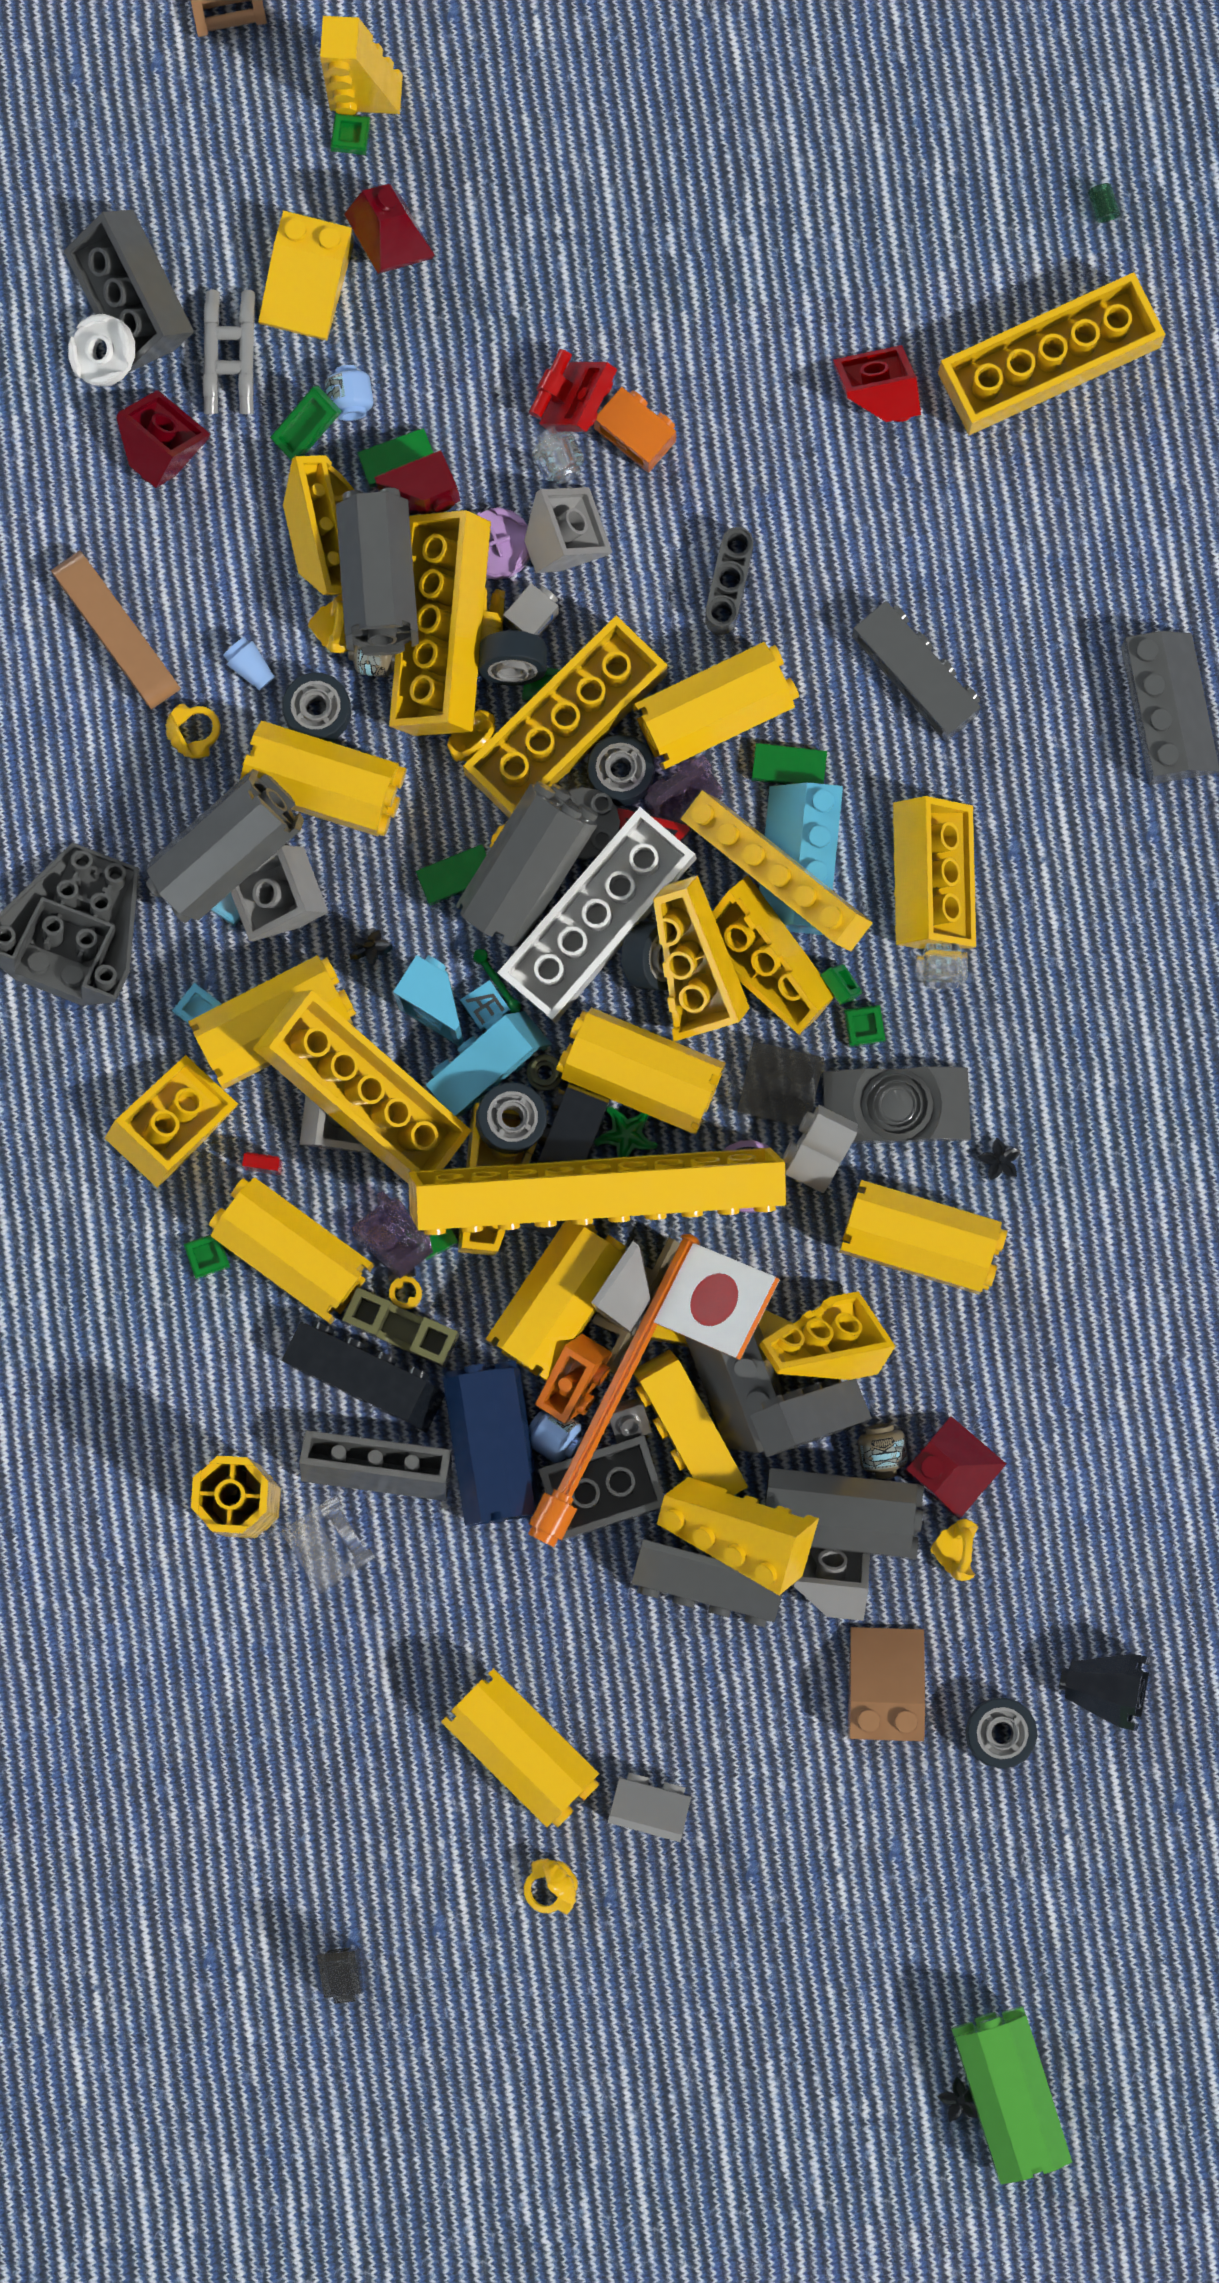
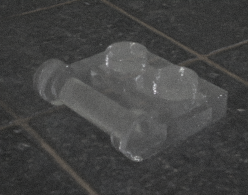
M337 1496L327 1500L307 1515L280 1531L319 1594L376 1558L370 1548L366 1550L341 1511L340 1507L342 1504ZM328 1516L354 1557L346 1564L318 1522Z

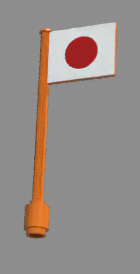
M683 1234L680 1236L682 1241L558 1489H554L551 1495L544 1492L529 1522L531 1528L528 1535L552 1547H555L558 1539L562 1541L577 1511V1508L571 1506L574 1500L572 1496L657 1325L740 1360L780 1279L700 1246V1241L694 1235Z

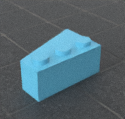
M525 1011L504 1016L498 1013L484 1025V1028L487 1030L478 1039L474 1036L469 1038L457 1049L460 1053L459 1056L451 1063L448 1059L443 1061L431 1072L434 1078L426 1086L437 1100L456 1117L465 1115L472 1109L475 1103H480L482 1098L493 1087L498 1086L514 1070L516 1073L525 1066L524 1062L537 1050L542 1049L544 1051L552 1045Z

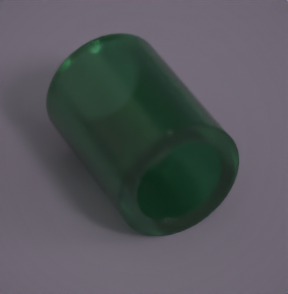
M1103 183L1088 190L1087 193L1097 223H1106L1121 215L1110 183Z

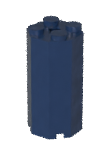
M516 1361L500 1362L490 1367H486V1364L466 1366L464 1369L444 1372L445 1379H443L465 1526L532 1517L540 1502L520 1369L517 1368Z

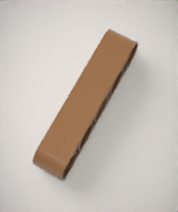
M80 550L50 570L151 710L180 690L173 676Z

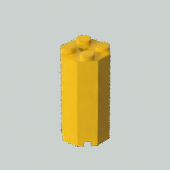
M762 642L632 704L634 712L639 709L642 711L643 716L637 718V721L654 757L662 755L665 760L659 764L662 770L795 708L793 700L799 698V693L791 678L785 680L779 667L784 665V662L776 645L768 648L766 643Z
M261 720L252 736L250 745H253L250 755L246 754L240 780L252 769L259 771L257 778H261L264 774L271 776L292 797L296 804L291 808L292 810L377 837L379 835H386L390 819L395 817L398 810L400 797L396 796L397 788L401 789L407 768L399 766V763Z
M316 955L188 1021L223 1090L271 1066L253 1048L295 992L313 990L350 1024L353 1023L350 1018L356 1015L353 1005L344 989L337 992L334 985L340 982L328 957L320 960L319 956Z
M591 1007L588 1012L583 1010L580 1017L576 1018L569 1035L570 1038L575 1039L574 1043H569L567 1049L563 1051L556 1068L557 1071L562 1073L561 1079L696 1135L702 1124V1116L709 1108L726 1063Z
M254 1177L250 1182L242 1178L230 1195L234 1200L228 1208L224 1210L221 1207L210 1220L208 1225L213 1229L211 1237L331 1325L335 1320L331 1313L334 1310L339 1314L344 1311L350 1303L356 1288H361L366 1278L361 1276L363 1269L365 1268L371 1272L374 1267L373 1263Z
M860 1181L857 1190L859 1192L856 1199H854L842 1239L849 1242V1244L842 1242L839 1253L980 1295L983 1289L988 1290L992 1286L997 1266L991 1264L994 1255H999V1252H1002L1008 1232L1001 1229L1002 1222L871 1182Z
M566 1220L485 1339L493 1347L497 1346L502 1349L501 1353L516 1361L517 1364L532 1374L538 1376L540 1373V1377L544 1381H547L564 1346L581 1335L596 1313L591 1302L626 1252V1246L612 1236L607 1235L605 1240L598 1236V1232L593 1224L575 1225L571 1223V1220Z
M216 1456L203 1470H200L193 1476L191 1508L214 1533L225 1537L257 1538L279 1518L281 1488L260 1464L248 1457ZM241 1491L240 1500L236 1504L233 1503V1497L239 1496Z
M493 1668L488 1673L493 1680L488 1683L485 1679H482L451 1710L456 1717L451 1720L446 1716L441 1722L546 1827L553 1823L558 1828L574 1811L569 1805L578 1796L584 1801L599 1786L595 1778L600 1773Z

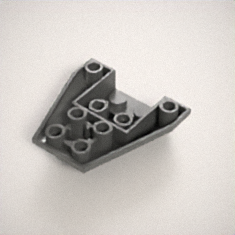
M72 842L0 912V967L17 981L79 1005L115 1003L130 973L139 868Z

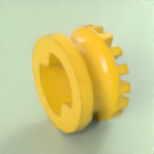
M401 1276L391 1283L389 1297L394 1305L404 1310L413 1309L421 1301L422 1289L419 1282L414 1278ZM404 1283H410L416 1289L415 1297H409L407 1303L399 1302L395 1296L396 1289H402Z

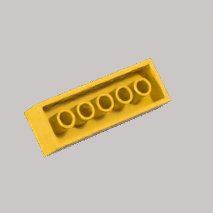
M1133 272L941 360L938 375L968 436L1161 348L1166 334L1136 274Z
M467 510L409 516L419 644L412 647L410 641L404 644L405 651L395 654L389 726L413 736L473 732L491 521Z
M616 615L463 765L465 776L510 818L530 784H535L539 781L550 788L552 784H557L633 709L632 704L641 701L667 676L668 665Z
M313 990L295 992L253 1048L254 1051L407 1183L409 1171L444 1169L472 1131Z

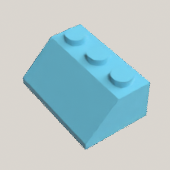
M416 955L393 991L398 1008L460 1047L464 1040L448 972L445 971L446 966L429 955L425 960Z

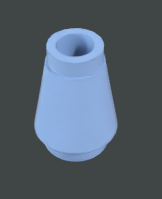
M245 637L238 640L223 654L228 661L226 665L259 691L275 678L254 642H249Z

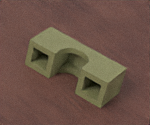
M359 1287L356 1288L342 1319L348 1326L443 1368L446 1367L460 1336L456 1330L429 1318L406 1311L390 1301Z

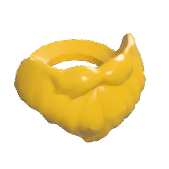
M342 594L337 595L326 606L320 607L308 623V627L313 631L317 639L332 653L348 652L345 640Z
M179 704L173 709L165 725L167 739L170 740L171 745L177 749L178 753L191 759L209 757V749L217 741L221 731L219 718L213 710L203 706L189 708L185 704ZM194 714L208 716L213 725L210 735L206 739L187 744L180 732L179 726L184 724Z
M477 710L474 712L473 732L451 734L447 747L456 762L468 761L491 739L496 728L493 714L485 710Z
M960 1519L948 1529L941 1531V1534L930 1548V1552L934 1554L938 1562L945 1568V1571L958 1581H967L975 1576L970 1565L972 1562L973 1538L978 1526L968 1519Z
M548 1858L533 1861L531 1863L532 1873L526 1878L524 1884V1896L527 1903L540 1913H552L558 1910L567 1915L576 1903V1891L578 1889L576 1876L572 1873L570 1867L562 1861L550 1860ZM546 1878L547 1887L557 1896L553 1904L549 1906L542 1905L533 1898L531 1887L536 1879Z

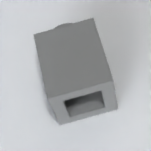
M530 583L504 613V624L511 630L525 631L540 637L559 615V605L556 604L558 599L544 586L538 589Z

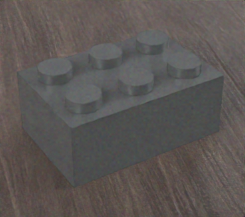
M644 1435L594 1452L572 1496L574 1500L571 1506L577 1508V1511L562 1541L661 1509L664 1494ZM572 1459L539 1469L547 1494L551 1495L554 1489H558Z

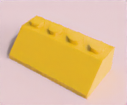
M929 796L893 802L896 945L917 949H927V947L975 948L976 912L973 806Z

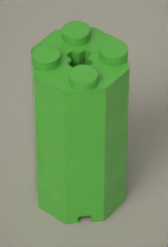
M1023 2006L1002 2012L1003 2017L997 2016L996 2012H991L974 2018L976 2025H973V2022H968L951 2028L993 2166L1001 2185L1034 2178L1033 2174L1042 2171L1044 2174H1047L1072 2163Z

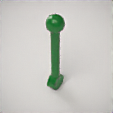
M477 949L473 954L474 962L483 966L507 1001L510 1012H519L521 1010V1003L513 999L487 961V952L483 949Z

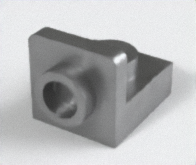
M640 1398L618 1403L610 1419L617 1444L652 1433L643 1402Z

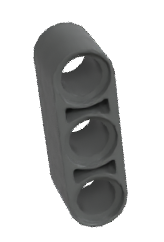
M742 527L730 528L723 535L708 596L705 623L707 628L717 635L730 633L735 628L738 620L754 543L752 534ZM733 541H741L746 545L747 549L740 554H736L728 549V544ZM727 574L734 575L739 580V583L735 587L727 588L720 583V578ZM724 608L730 612L731 618L725 622H719L712 617V612L716 609Z

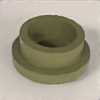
M546 1054L533 1058L529 1062L526 1071L529 1083L540 1091H549L557 1087L562 1080V1073L556 1070L559 1061L555 1057ZM542 1067L549 1068L552 1071L550 1078L541 1079L538 1076L539 1069Z

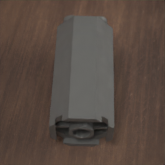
M385 488L379 492L363 493L358 490L347 491L342 495L343 501L336 504L346 649L354 651V645L361 647V653L367 656L399 654L405 651L404 644L410 641L412 647L419 644L408 499L400 497V492L396 488Z
M252 769L151 859L147 868L150 878L146 881V885L155 896L162 897L172 906L174 914L182 922L187 923L191 918L199 921L301 831L304 819L301 813H298L296 816L292 813L291 808L296 805L294 800L271 776L264 774L261 778H257L259 771Z
M539 781L529 785L456 904L457 909H462L460 914L464 919L490 937L494 933L504 935L501 942L508 946L520 947L530 935L597 827L595 820L598 814L584 804H579L578 806L569 799L571 794L561 786L552 784L550 788Z
M769 1468L765 1506L776 1508L779 1505L791 1509V1514L803 1518L806 1515L819 1518L811 1548L915 1560L917 1558L918 1537H913V1534L917 1535L918 1532H921L923 1510L916 1509V1507H922L924 1485Z

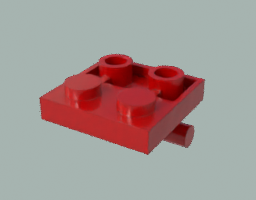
M559 349L551 368L545 370L536 388L538 394L529 410V414L541 419L539 424L548 431L587 432L597 419V410L603 398L610 392L613 386V378L618 369L608 362H569L572 354L566 350Z

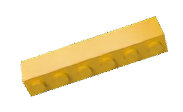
M702 790L682 816L681 820L833 943L851 952L872 925V921L714 796Z

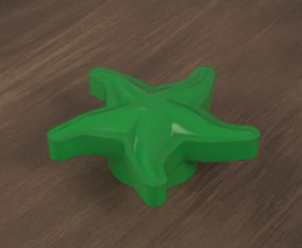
M613 1107L607 1108V1113L612 1117V1129L599 1136L594 1141L595 1146L599 1147L603 1144L617 1147L618 1158L629 1157L634 1149H657V1143L649 1141L642 1133L648 1118L647 1114L641 1112L639 1116L627 1120L623 1114Z

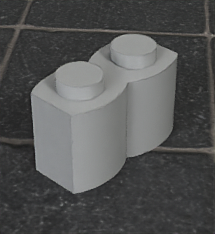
M820 1105L817 1106L814 1113L808 1111L798 1130L803 1133L797 1144L790 1142L782 1159L786 1163L785 1175L824 1193L855 1139L858 1124Z

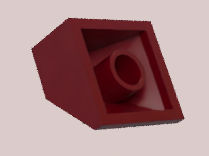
M390 183L362 190L344 213L378 274L431 260L435 256L402 196Z
M159 390L119 411L116 416L129 466L140 474L143 480L152 484L155 488L174 478L211 435Z
M441 450L374 477L378 492L385 488H396L400 492V497L408 499L409 514L441 513L451 509L455 503L461 501L457 485Z
M950 1416L903 1472L918 1485H924V1490L956 1518L960 1519L1007 1463Z

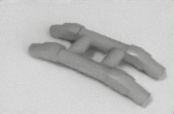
M247 289L241 293L240 326H219L220 293L217 290H208L204 306V414H218V375H239V414H254L255 292ZM218 340H240L239 360H218Z

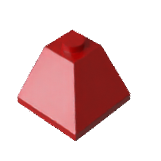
M902 345L833 359L834 368L849 400L885 422H903L911 417L921 415L917 377Z

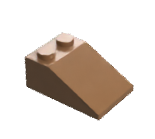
M850 1627L848 1739L924 1741V1629Z

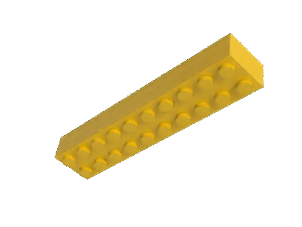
M771 1147L408 1172L410 1216L418 1231L424 1230L426 1235L445 1234L446 1229L461 1228L462 1232L467 1233L483 1231V1226L498 1225V1229L514 1230L520 1228L522 1223H535L536 1227L545 1228L554 1227L557 1225V1221L571 1220V1223L575 1225L592 1224L595 1218H608L609 1222L630 1221V1216L644 1215L645 1219L661 1220L667 1218L668 1213H681L683 1217L703 1216V1211L717 1210V1213L721 1215L738 1214L741 1208H754L755 1212H772L776 1210V1206L786 1205L785 1161Z

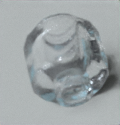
M553 428L537 437L539 443L533 448L532 457L545 480L555 481L559 485L572 480L581 473L580 467L584 463V455L572 433L567 431L557 432L556 428Z
M929 943L925 945L923 955H916V977H923V983L927 989H957L962 980H967L968 954L967 952H962L958 943Z

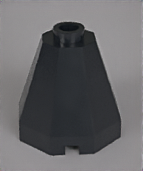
M1136 1654L1071 1661L1069 1669H1062L1059 1689L1065 1691V1698L1102 1719L1119 1728L1137 1731L1139 1724L1133 1723L1132 1720L1134 1716H1142L1149 1672H1143L1142 1664L1149 1665L1150 1658Z

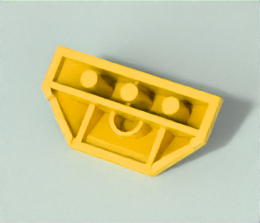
M326 455L295 456L291 461L283 508L298 573L322 595L342 594L336 504L343 501V493L354 489L344 476L332 466V462Z

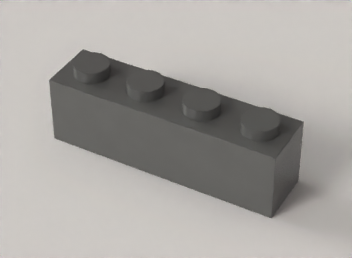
M885 601L853 628L852 637L939 736L947 742L978 716L981 708L978 704L980 698L970 686L966 685L963 687L954 677L957 675L956 671L944 658L939 660L931 651L933 646L928 638L921 632L916 634L907 624L909 619L903 610L897 605L892 607Z
M830 1379L823 1383L819 1382L804 1389L792 1391L783 1396H776L761 1403L763 1410L750 1415L767 1457L845 1431L872 1419L856 1379L841 1382V1379Z
M305 1430L299 1461L301 1482L446 1501L452 1471V1454L449 1449Z

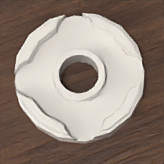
M106 314L91 315L78 324L76 327L78 330L75 332L74 337L71 336L68 344V359L73 372L85 382L99 387L112 386L121 381L130 371L135 358V340L130 328L122 320ZM104 341L107 346V352L99 360L96 356V348L100 342Z

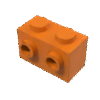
M621 387L598 413L594 429L649 473L676 442L675 424L663 413L656 415L647 408V401L634 390L629 393Z
M583 1333L564 1346L535 1405L564 1424L578 1414L585 1415L595 1400V1397L591 1395L595 1386L601 1385L610 1371L607 1363L612 1352Z

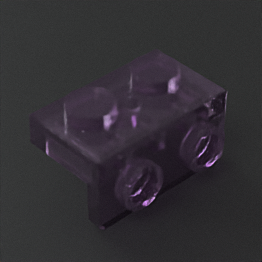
M701 755L696 760L690 757L681 763L676 769L677 774L666 781L662 778L651 785L647 790L648 795L645 796L646 808L651 815L685 823L681 820L682 816L702 790L717 799L724 794V790L712 775V765L704 755Z
M381 1191L376 1195L378 1207L355 1224L351 1231L354 1238L397 1277L402 1278L433 1253L430 1241L431 1235L424 1234V1230L418 1231L407 1209L399 1199L395 1197L391 1199Z

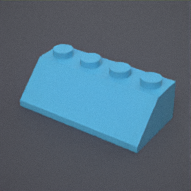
M808 782L770 786L765 837L833 890L843 786ZM760 884L759 891L789 932L824 935Z

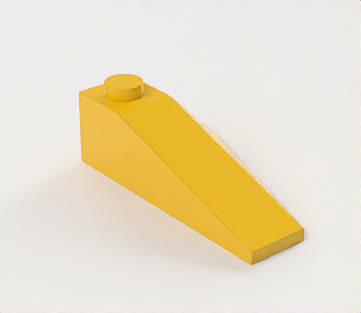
M857 1291L830 1296L822 1302L821 1306L813 1311H807L792 1325L787 1324L762 1340L759 1347L777 1374L853 1380L879 1374L894 1350L895 1344L860 1292Z

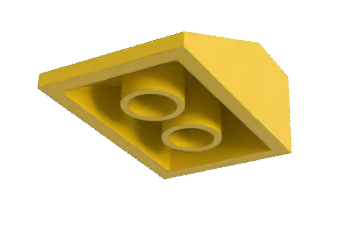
M283 210L274 241L258 321L259 324L325 341L328 340L355 242L352 227Z
M185 1055L114 1121L104 1139L158 1188L238 1106V1103Z

